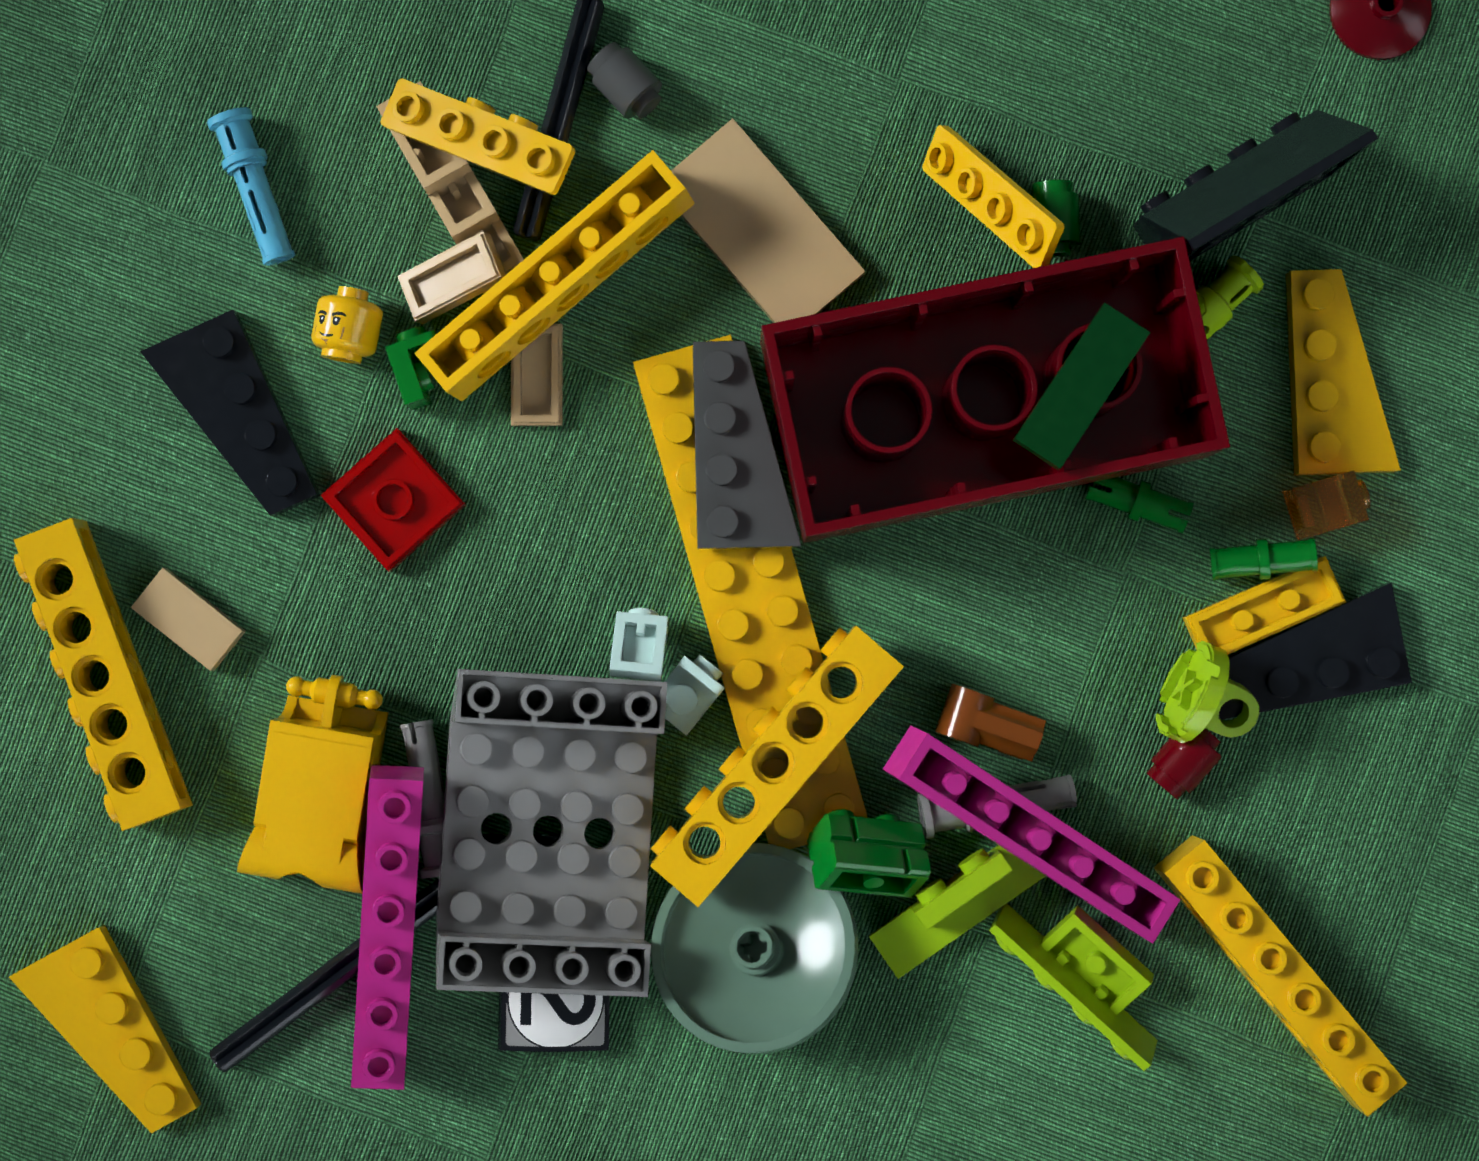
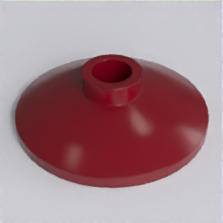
M1330 0V20L1339 40L1352 52L1369 59H1392L1411 50L1425 35L1431 20V0H1391L1394 5L1393 11L1382 10L1378 0Z

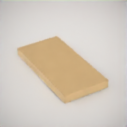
M733 118L671 170L695 202L681 217L773 323L820 313L865 274V270Z

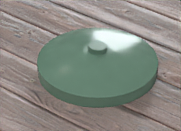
M753 843L699 907L693 904L674 886L668 891L660 906L653 928L651 941L652 969L656 985L667 1008L678 1022L697 1038L720 1049L749 1055L775 1053L790 1049L814 1036L830 1022L843 1005L851 989L857 969V927L852 910L842 891L815 888L812 873L813 861H810L807 857L785 847Z

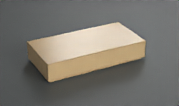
M481 231L397 277L414 321L424 324L488 291L506 275L491 234Z
M562 324L550 326L511 360V426H563Z
M163 567L130 607L210 671L216 670L246 632V630L173 572Z

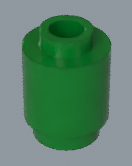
M1069 180L1036 182L1032 184L1031 196L1064 223V231L1052 258L1068 256L1071 254L1070 247L1081 244L1079 194L1074 193L1073 182Z

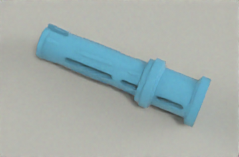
M248 107L234 108L212 116L208 119L207 125L210 131L216 132L225 158L221 162L223 170L229 176H234L248 220L263 258V265L279 264L293 258L295 252L291 248L278 206L263 168L267 164L268 156L265 149L259 148L250 124L253 118L251 109Z

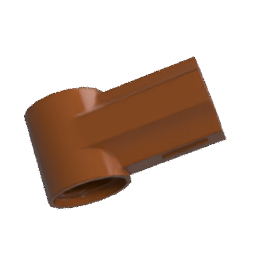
M951 684L935 732L976 747L982 744L997 749L998 752L1032 762L1039 749L1046 720L995 703V698Z

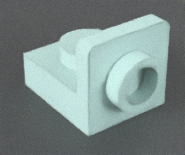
M633 608L629 612H616L609 668L611 677L650 681L662 680L665 646L668 637V616H659L656 611L647 608Z
M700 654L694 661L684 656L664 681L667 682L665 719L687 736L725 687L718 682L723 672Z

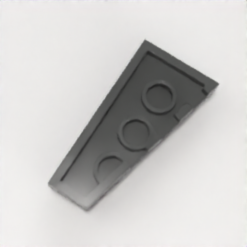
M745 341L693 342L697 548L801 547Z

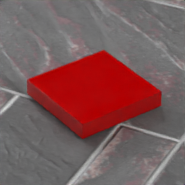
M398 428L391 432L320 495L388 572H392L466 506L464 501Z

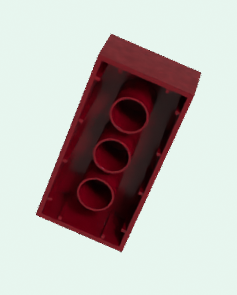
M1184 237L761 326L760 345L803 544L1205 459L1230 448ZM1106 303L1149 331L1150 334L1061 469L1057 470L1014 442L1013 439L1100 307Z

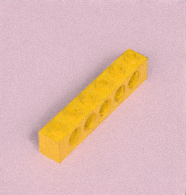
M652 150L418 349L415 355L445 392L462 402L691 208L695 202L683 184L655 151Z
M69 518L14 539L18 554L14 555L15 567L21 579L25 583L29 582L36 599L32 603L34 618L43 631H48L54 647L50 651L52 666L58 677L61 679L65 678L72 696L68 699L69 712L78 727L83 726L90 744L86 747V757L92 771L96 775L101 774L108 792V794L104 795V805L112 822H119L121 830L125 831L193 806L87 521ZM66 566L73 575V582L70 589L61 594L55 586L54 579L57 571ZM84 614L90 621L91 631L89 636L80 642L73 635L72 625L76 617ZM97 662H102L109 672V680L101 690L95 688L90 680V671ZM115 710L122 712L127 720L126 731L120 738L112 735L108 729V718ZM132 758L138 759L145 768V777L139 786L133 785L126 777V765Z
M853 626L848 633L839 627L820 650L827 656L814 673L807 667L802 670L786 689L793 696L792 699L780 712L773 706L766 712L752 729L759 735L756 741L746 752L738 746L718 769L725 775L713 791H710L704 785L684 808L691 817L679 831L670 825L650 848L657 855L650 867L697 907L703 903L903 669L904 666L859 627ZM837 667L849 669L855 677L853 691L848 696L842 698L831 695L826 687V678L829 672ZM803 707L815 708L820 713L822 719L819 731L810 737L798 735L792 727L793 715L798 709ZM778 747L787 754L788 765L783 773L777 776H768L759 769L757 761L764 749ZM734 787H744L754 797L753 808L745 815H733L724 806L723 799L725 794ZM700 827L712 828L720 837V846L714 853L709 855L697 853L690 844V836L693 831Z
M1193 835L1190 836L1153 867L1350 1105L1368 1117L1407 1084L1405 1079L1204 839Z

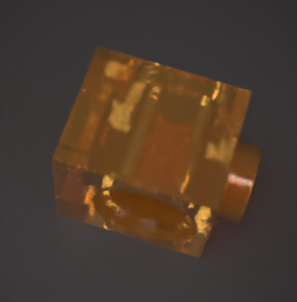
M1354 470L1282 492L1297 540L1310 538L1369 520L1366 511L1371 506L1369 492L1363 480H1357Z

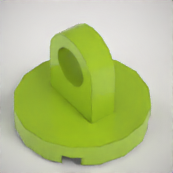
M1205 641L1196 643L1197 651L1188 649L1179 656L1161 688L1159 701L1166 705L1164 715L1158 712L1156 714L1159 733L1180 743L1193 740L1205 728L1230 738L1246 734L1257 723L1259 717L1258 702L1247 688L1229 679L1230 660L1225 650ZM1232 699L1243 701V709L1238 717L1227 721L1219 719V711L1225 702Z

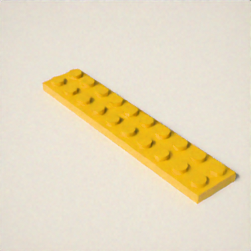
M730 334V335L723 336V337L716 338V339L709 340V341H733V340H732V337H731V334ZM693 345L634 361L633 365L718 667L723 672L721 677L740 745L746 752L759 737L752 730L772 706L780 712L793 697L786 689L805 667L814 673L822 664L823 658L791 547L697 548ZM827 676L826 687L829 693L833 695L829 679ZM812 707L800 708L792 717L793 730L803 737H810L816 734L822 724L820 713ZM845 736L767 826L765 833L768 844L788 849L807 845L809 833L826 813L828 814L835 810L846 809L852 811L856 817L868 818ZM768 747L760 753L757 764L764 774L777 776L787 768L788 756L778 747Z

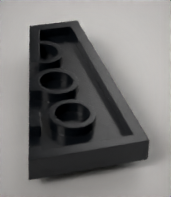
M230 310L140 351L270 516L275 517L320 496L238 312Z
M1392 582L1378 586L1364 595L1351 601H1346V603L1328 610L1304 623H1299L1272 638L1252 645L1228 657L1230 660L1229 679L1240 683L1252 693L1259 704V713L1412 683ZM1232 699L1225 702L1219 711V719L1224 720L1238 717L1243 709V701Z

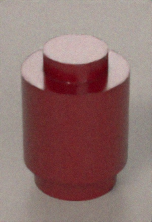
M1206 729L1193 740L1185 743L1169 738L1151 759L1154 764L1146 774L1178 800L1185 791L1191 794L1222 758L1215 751L1221 742Z

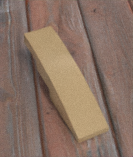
M419 81L418 83H416V84H418V85L423 86L422 83H421V81ZM390 99L376 106L381 116H383ZM391 131L456 245L481 231H485L491 234L506 274L524 260L466 160Z

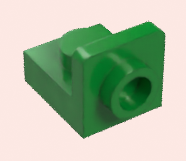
M423 326L408 329L395 336L397 343L385 346L404 404L412 410L432 404L428 390L435 388L432 374L421 361H417L415 355L418 349L437 334L434 330L426 332Z

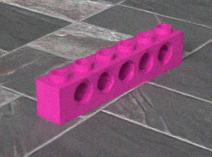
M910 725L882 769L1152 944L1181 900L950 747L916 727Z
M371 765L351 1088L404 1090L424 767Z

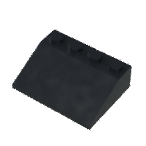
M1315 110L1302 119L1297 112H1294L1270 128L1274 134L1271 138L1259 145L1254 138L1249 139L1227 154L1231 161L1216 171L1209 164L1184 180L1187 186L1185 190L1173 197H1170L1166 190L1140 206L1144 214L1132 226L1144 245L1184 237L1189 261H1192L1334 175L1375 142L1378 137L1371 128L1320 110Z

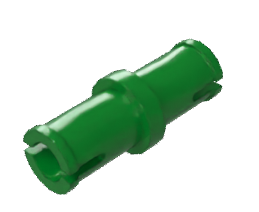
M1115 477L1094 482L1109 487L1111 489L1109 493L1091 486L1088 488L1085 500H1092L1128 513L1127 519L1137 522L1140 517L1174 529L1181 534L1184 532L1188 521L1170 515L1168 511L1173 510L1190 516L1194 502H1187L1150 489L1151 483L1143 480L1136 484Z
M1266 538L1256 539V545L1210 548L1213 581L1259 575L1260 580L1271 579V574L1309 570L1318 571L1315 538L1268 543Z

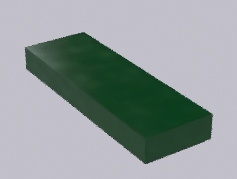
M1104 303L1013 441L1055 469H1061L1150 332Z

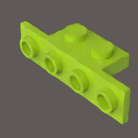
M999 845L988 852L981 848L959 863L960 872L946 882L942 878H938L926 885L915 895L918 899L917 902L868 936L899 979L1046 875Z
M1005 904L999 908L989 929L995 936L999 946L1008 954L1016 955L1032 969L1041 985L1049 990H1055L1065 999L1082 1022L1087 1025H1093L1108 1038L1113 1049L1122 1058L1132 1060L1143 1071L1149 1068L1152 1064L1158 1040L1127 1013L1124 1008L1152 984L1154 974L1078 905L1045 936L1041 935L1010 905Z

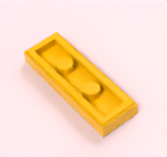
M1326 556L1317 558L1318 571L1282 573L1182 617L1196 650V643L1205 641L1225 650L1228 655L1346 603Z

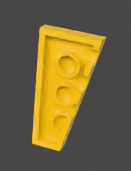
M1342 269L1289 271L1286 274L1294 475L1401 471Z
M105 925L92 930L9 976L12 982L151 1134L202 1105Z

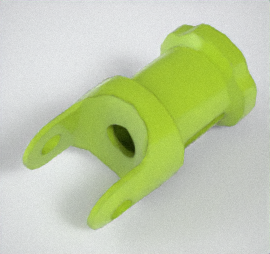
M1236 255L1231 256L1227 260V268L1208 286L1201 285L1196 290L1203 325L1206 326L1205 334L1207 339L1233 318L1232 311L1251 293L1258 294L1263 289L1264 283L1258 273L1245 260Z

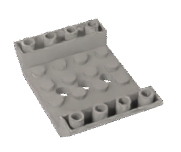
M457 669L449 724L436 916L437 990L648 997L651 944L644 940L656 742L657 734H664L667 682ZM493 813L503 814L507 817L510 824L509 834L498 843L486 841L481 833L483 820ZM543 816H554L561 825L559 839L550 845L539 844L533 836L534 824ZM596 818H603L611 826V839L602 847H591L585 840V828L590 821Z

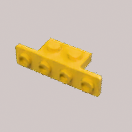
M403 78L397 81L380 121L382 126L391 131L551 195L558 193L576 152L575 148L569 143L538 132V125L521 116L510 114L507 120L495 115L496 109L480 100L468 97L464 103Z
M939 125L927 151L922 166L923 171L1033 268L1049 265L1064 231V223L951 127Z

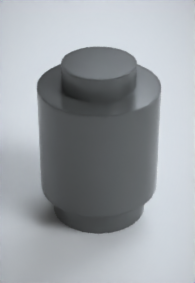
M612 42L602 48L589 63L587 71L593 76V85L624 118L629 119L635 115L640 119L644 118L660 103L661 96L658 93L661 90L662 82L629 47L622 48L617 42Z

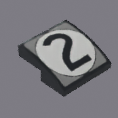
M499 992L498 1049L501 1051L527 1052L609 1050L610 996Z

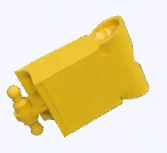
M332 674L330 679L319 677L314 681H307L299 676H294L286 684L287 692L290 695L287 697L282 714L278 718L270 720L254 817L255 827L243 849L237 866V872L277 880L287 875L301 874L324 888L362 894L369 777L371 765H380L389 712L376 710L383 702V697L379 691L359 690L355 683L344 682L343 676ZM301 695H303V696H309V697H311V699H309V698H303V697H299V696H301ZM355 705L365 706L366 708L355 707Z

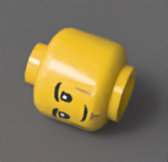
M339 286L337 295H325L318 300L311 338L313 344L322 349L321 357L338 362L361 364L362 357H369L375 354L383 312L378 305L368 301L369 292L353 287Z

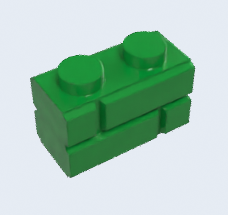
M835 810L828 814L826 813L809 833L807 839L810 861H813L812 873L816 889L911 898L929 879L931 873L928 853L924 851L926 843L922 824L900 821V818L896 815L885 814L876 818L854 816V813L850 810Z

